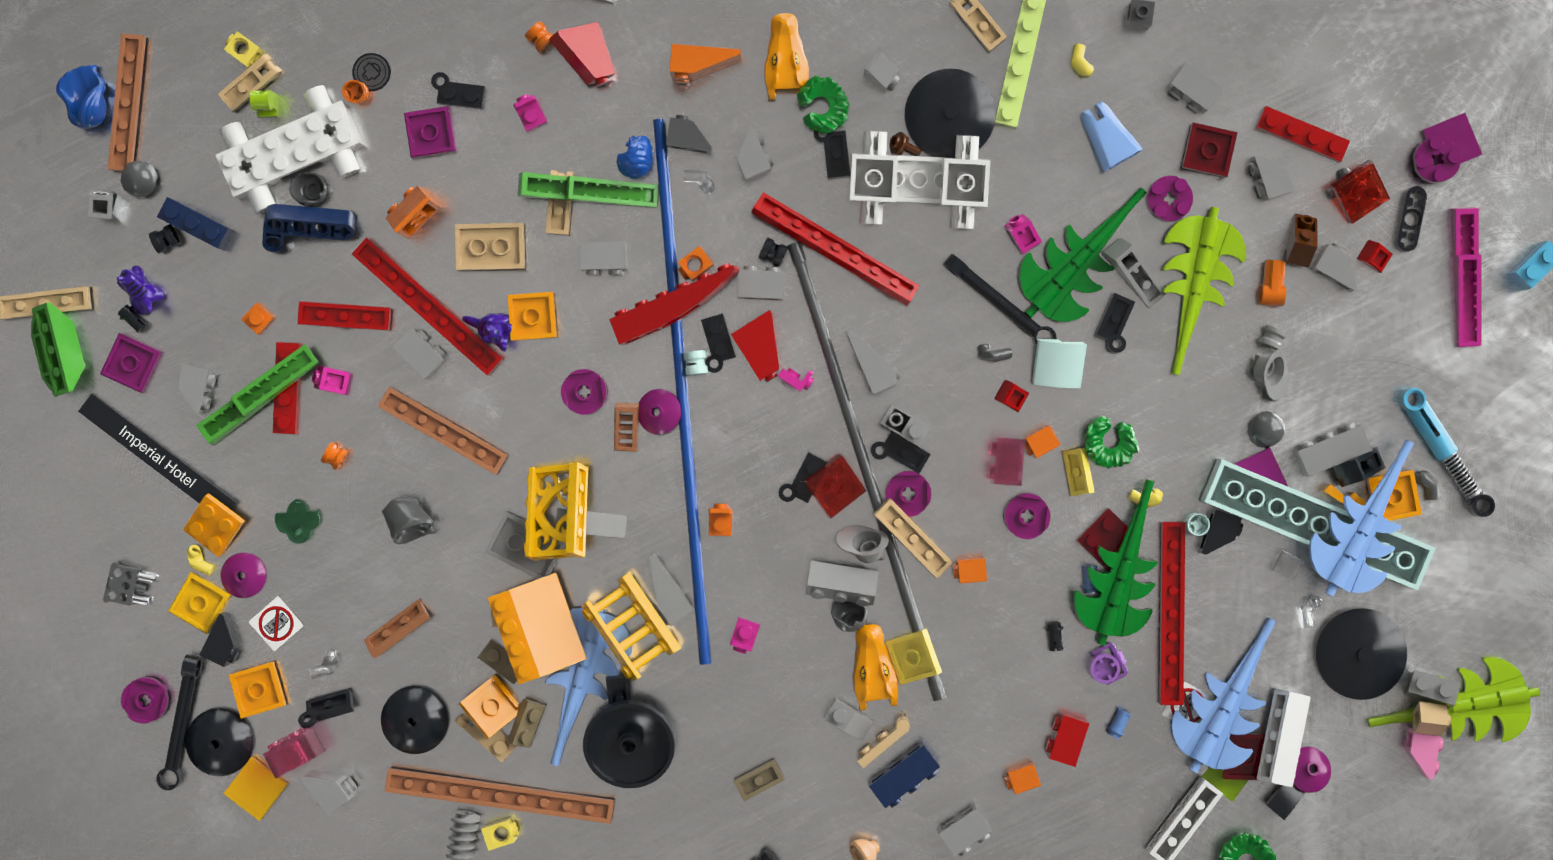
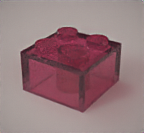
M993 438V442H989L988 456H992L991 465H987L986 478L990 479V483L1022 486L1025 440Z
M314 727L308 730L300 728L287 735L289 740L283 737L267 746L269 751L263 753V756L275 779L326 751Z

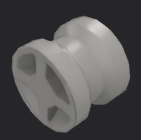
M1266 325L1264 328L1265 334L1259 339V343L1268 348L1280 350L1282 347L1281 341L1286 338L1287 333L1273 326Z

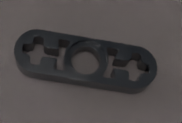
M1419 186L1407 189L1403 196L1394 240L1395 247L1400 252L1412 251L1418 244L1427 200L1426 191ZM1416 191L1420 200L1415 202L1414 208L1418 207L1419 210L1407 209V206H1413L1414 200L1410 197V194ZM1408 213H1413L1416 216L1417 220L1413 226H1409L1405 222V216ZM1403 228L1414 230V233L1410 232L1408 234V240L1411 241V244L1407 245L1406 248L1404 243L1401 242V239L1406 238L1407 231H1402Z

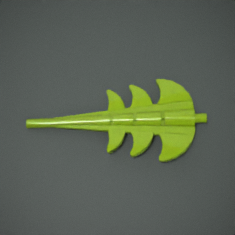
M1210 207L1208 217L1195 215L1177 221L1169 229L1164 239L1165 244L1177 242L1189 248L1188 253L1174 256L1163 267V270H1178L1186 275L1185 280L1173 281L1162 290L1163 293H1176L1183 296L1177 351L1172 374L1180 375L1185 352L1203 302L1209 301L1220 307L1225 306L1222 295L1218 290L1210 286V282L1212 280H1220L1229 286H1234V279L1230 269L1219 261V257L1221 255H1230L1237 258L1240 262H1245L1246 246L1242 235L1231 224L1217 219L1219 212L1217 207Z
M1483 658V662L1486 664L1490 674V682L1487 685L1484 684L1483 680L1476 673L1468 669L1459 668L1458 672L1464 681V692H1458L1453 708L1447 707V713L1451 717V740L1456 741L1461 736L1465 727V719L1470 718L1474 725L1475 735L1473 740L1479 741L1490 730L1492 717L1495 716L1498 717L1502 727L1501 741L1507 742L1516 738L1525 730L1530 720V698L1540 696L1539 688L1528 689L1520 671L1510 662L1500 658ZM1416 707L1390 715L1368 718V726L1376 727L1392 723L1413 722L1412 712Z

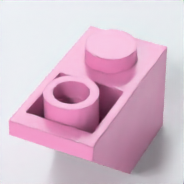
M1408 727L1404 750L1424 777L1434 780V774H1437L1439 770L1437 758L1438 752H1441L1443 748V739L1441 736L1414 733L1413 727Z

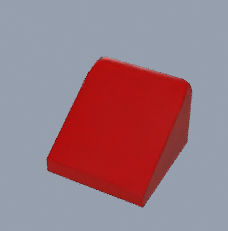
M1368 240L1357 259L1378 273H1382L1393 254L1379 242Z
M1004 380L994 399L1019 412L1029 392L1008 380Z

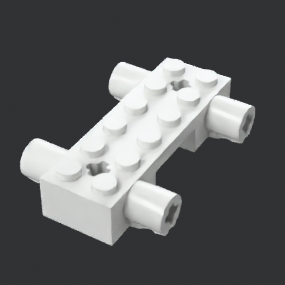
M324 85L316 86L303 93L311 114L251 140H248L239 121L220 128L219 131L227 150L215 156L233 197L239 200L248 197L255 215L264 213L268 205L276 204L269 187L280 183V178L317 162L324 164L332 160L339 178L349 177L360 171L353 151L363 147L364 143L347 104L342 100L332 104ZM331 128L336 129L334 131L335 135L331 137L328 135V132H330ZM248 164L252 165V167L249 168V173L245 171V168Z
M865 131L863 153H852L849 199L861 201L860 223L882 224L884 202L938 203L941 205H952V228L973 229L975 206L988 207L991 161L978 159L979 136L956 135L955 158L886 155L887 132ZM873 171L876 172V175H880V179H877L875 184L870 183L871 180H867V176L871 175ZM964 176H968L967 179L971 180V184H967L966 188H962L963 185L959 184V181L963 180Z

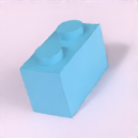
M1549 240L1540 242L1507 275L1522 290L1532 289L1553 268V244Z

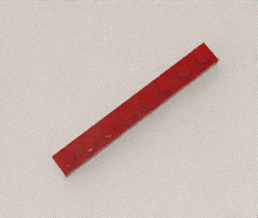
M764 192L751 213L906 306L909 305L919 288L918 284Z
M366 237L354 250L352 255L487 376L503 360L500 355L369 238Z
M1161 522L1160 705H1184L1186 522Z

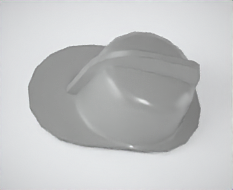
M1276 350L1273 353L1255 354L1254 377L1265 385L1266 392L1272 400L1281 399L1289 386V371L1285 354L1282 350Z
M861 525L846 526L836 536L837 545L841 549L855 554L864 563H872L877 560L882 561L885 557V548L889 542L888 535L885 532Z

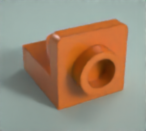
M714 504V508H709V536H732V508H727V504Z

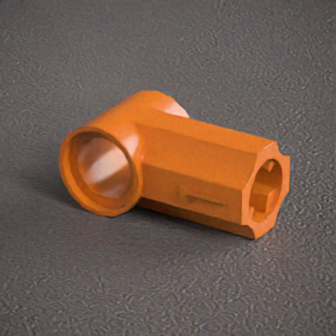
M1265 260L1263 284H1261L1259 291V304L1284 306L1286 300V286H1284L1286 261Z

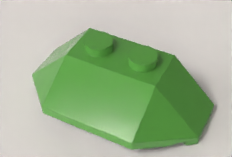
M50 302L32 308L31 338L42 380L52 391L53 396L57 397L74 390L85 368L74 322Z

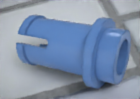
M1097 565L1090 566L1097 571ZM1082 566L1084 587L1082 589H1084V594L1098 593V590L1093 587L1088 579V566Z
M1118 709L1111 726L1107 727L1109 729L1107 734L1117 739L1124 736L1123 731L1131 714Z

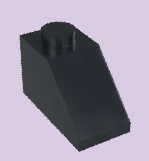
M1378 447L1372 448V451L1333 466L1335 477L1341 487L1364 481L1386 468Z
M1212 509L1209 516L1210 528L1202 537L1198 553L1207 555L1234 541L1236 536L1239 537L1242 532V518Z
M228 613L219 614L199 654L222 667L228 666L230 663L233 664L239 654L236 651L239 642Z

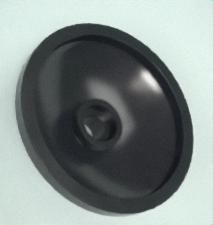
M417 685L407 686L393 693L384 704L381 713L382 731L388 742L399 751L408 754L425 753L439 745L446 736L449 728V711L441 696L432 689ZM410 718L416 720L415 726L409 724Z
M209 709L198 715L190 724L185 739L186 751L191 762L200 771L212 776H227L243 768L251 758L254 750L253 730L249 722L245 718H241L240 714L232 709ZM214 740L219 742L218 748L213 746Z

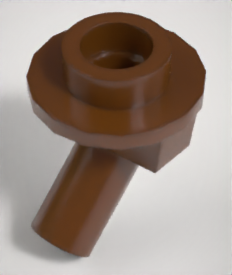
M898 132L890 139V150L894 154L902 155L906 151L913 156H920L922 150L908 143L910 138L903 132Z

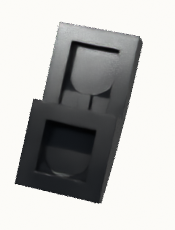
M1278 785L1279 788L1265 803L1283 820L1288 817L1305 794V792L1298 790L1294 785L1293 787Z

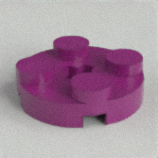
M1439 136L1420 143L1413 154L1414 168L1417 175L1430 183H1440L1451 179L1459 170L1462 154L1457 145L1450 139ZM1432 155H1441L1442 164L1433 165Z
M1177 176L1161 177L1151 185L1147 192V207L1155 217L1164 222L1177 221L1184 217L1191 209L1193 204L1192 190L1183 178ZM1168 193H1171L1176 198L1173 201V205H1169L1168 201H1164V197Z
M579 369L569 374L563 382L561 397L563 403L571 411L581 415H588L596 412L604 405L607 398V387L599 374L588 369ZM583 385L586 386V389H590V394H587L585 399H583L582 395H578V391L581 390Z
M904 471L890 479L886 487L885 497L886 500L888 498L892 499L908 517H913L924 511L930 503L931 488L929 483L920 474ZM906 487H910V490L915 492V496H911L909 501H906V497L902 496V492L906 491Z
M1024 493L1013 497L1004 511V521L1008 530L1022 539L1038 537L1048 528L1051 515L1048 506L1039 496ZM1028 509L1030 514L1033 515V519H1029L1028 523H1025L1024 518H1021V513H1025Z
M142 677L132 681L124 688L121 695V705L128 714V717L132 721L142 724L161 718L169 704L167 687L151 677ZM146 694L150 699V703L143 706L140 697H144Z

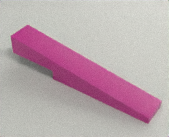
M1451 208L1457 346H1481L1482 255L1479 254V208Z

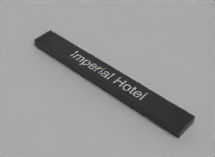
M91 393L79 409V413L199 504L208 493L232 511L238 504L233 498L94 393Z

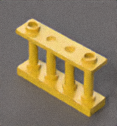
M629 572L617 580L620 584L618 589L595 605H592L588 600L581 607L585 619L593 623L621 664V671L624 676L634 681L641 677L637 671L639 668L662 652L667 653L669 656L681 647ZM622 596H628L632 602V607L608 624H605L598 613ZM635 615H641L645 621V626L618 643L611 632ZM649 633L654 634L658 640L657 645L631 662L624 651Z

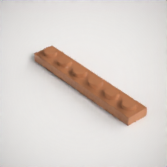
M121 33L107 168L112 171L123 172L125 166L134 161L146 37L143 35Z
M388 387L378 404L379 408L495 475L498 474L508 456L506 453L392 387Z

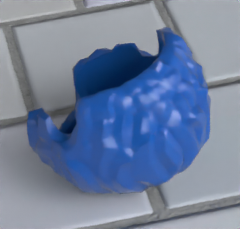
M632 136L626 142L627 151L617 155L616 163L620 173L631 179H636L644 176L650 170L653 163V152L650 141L646 136Z

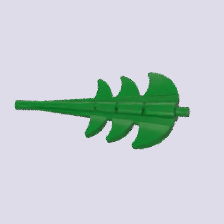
M1140 187L1122 207L1084 239L1076 234L1071 225H1067L1065 240L1070 249L1068 253L1061 251L1055 244L1052 237L1049 238L1045 252L1047 263L1050 266L1048 270L1039 267L1031 253L1026 254L1020 265L1018 275L1021 291L1031 303V306L1025 311L1026 315L1032 318L1039 311L1054 321L1069 322L1077 320L1089 312L1088 308L1082 307L1073 299L1071 292L1076 290L1082 293H1093L1103 289L1102 285L1096 284L1089 278L1086 271L1088 268L1097 272L1114 270V266L1105 262L1099 253L1129 212L1146 195L1147 192Z
M1149 479L1145 480L1139 503L1118 552L1108 551L1100 546L1097 547L1101 560L1111 567L1110 571L1102 573L1095 571L1090 566L1087 567L1088 579L1093 587L1101 592L1098 597H1087L1078 590L1074 591L1073 607L1075 614L1083 625L1099 632L1096 643L1101 645L1106 644L1108 636L1123 637L1138 632L1148 622L1152 614V609L1150 608L1136 609L1129 605L1130 600L1145 597L1155 587L1153 582L1141 583L1134 579L1135 574L1147 573L1158 564L1155 560L1138 558L1147 506L1155 482Z

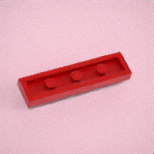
M1268 106L1263 108L1255 127L1338 163L1342 162L1350 140Z
M299 301L297 321L299 325L390 331L391 308Z
M276 342L275 365L299 349L301 343ZM299 379L274 398L273 433L297 434Z

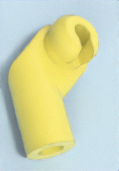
M1074 44L1071 59L1072 67L1081 76H1091L1094 68L1084 59L1086 46Z
M1133 489L1128 496V500L1138 505L1141 493ZM1153 489L1147 508L1157 506L1162 502L1163 493L1161 490Z
M189 546L186 553L190 567L210 576L214 565L204 561L199 546Z

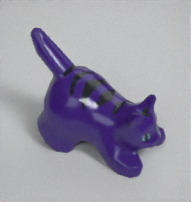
M138 265L133 266L132 270H122L120 276L117 277L118 286L129 295L131 306L141 315L151 312L152 304L156 301H162L164 297L163 290L160 287L147 282L143 270Z
M489 313L481 319L471 316L462 317L465 323L478 330V334L483 341L488 344L493 343L501 351H506L508 337L512 330V324L508 323V315L504 313Z

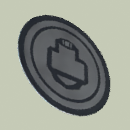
M366 53L360 56L355 61L352 69L353 79L364 83L369 91H377L383 88L388 83L391 75L389 63L383 56L377 53Z

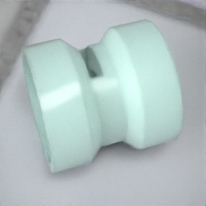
M706 350L683 353L684 360L687 362V367L685 368L686 375L708 373V366L705 365Z
M1190 513L1184 519V522H1186L1185 530L1191 535L1202 536L1210 528V521L1204 514Z

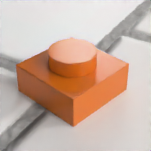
M255 303L241 318L257 335H260L275 319L259 303Z

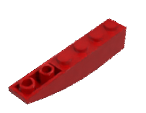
M730 263L717 268L718 272L714 274L704 273L696 277L697 281L691 284L687 281L677 285V290L668 293V290L655 295L656 299L650 302L647 299L634 304L636 307L628 311L625 308L615 312V317L609 319L619 345H627L686 317L720 291L740 271L738 266H731Z

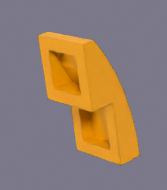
M1324 484L1319 490L1330 499L1344 505V495L1331 484ZM1347 492L1346 495L1350 496L1356 503L1362 506L1365 505L1366 502L1355 492Z

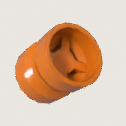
M539 21L526 32L525 38L529 42H533L535 49L541 54L552 46L549 38L553 34L548 33L546 26Z
M349 80L343 85L342 95L348 102L362 104L369 97V89L360 81Z

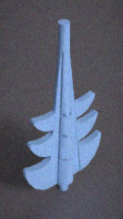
M1405 440L1395 461L1364 506L1356 503L1350 496H1344L1345 509L1354 520L1352 524L1342 522L1335 513L1329 514V527L1332 535L1339 542L1337 546L1326 544L1320 539L1318 534L1314 533L1309 544V559L1316 573L1329 582L1325 591L1326 594L1333 597L1338 587L1352 593L1367 592L1379 586L1386 578L1387 572L1373 570L1366 564L1365 560L1366 557L1382 558L1395 550L1394 546H1387L1379 542L1375 534L1376 532L1392 533L1401 529L1400 524L1390 522L1383 517L1401 468L1414 445L1413 442Z
M574 608L570 612L587 659L570 665L568 671L556 672L545 679L546 684H558L565 687L557 741L550 764L555 766L560 764L565 743L586 694H594L604 700L608 698L603 685L593 678L594 674L618 675L614 662L604 654V650L609 649L608 645L593 623L585 619L582 614V608ZM604 610L598 613L605 624L616 618L604 613ZM623 624L611 632L618 643L629 637L628 630ZM631 647L624 651L628 657L631 655Z
M1267 618L1257 639L1227 683L1217 680L1210 673H1206L1209 689L1217 697L1215 701L1204 699L1196 690H1192V703L1195 711L1202 719L1200 723H1194L1185 719L1178 710L1174 712L1172 719L1173 737L1181 751L1194 759L1189 770L1198 773L1202 764L1219 770L1235 768L1244 763L1253 753L1252 749L1236 746L1229 738L1231 734L1246 735L1260 727L1259 723L1243 719L1239 712L1240 709L1252 711L1266 705L1265 701L1249 696L1247 690L1265 642L1276 623L1275 620Z

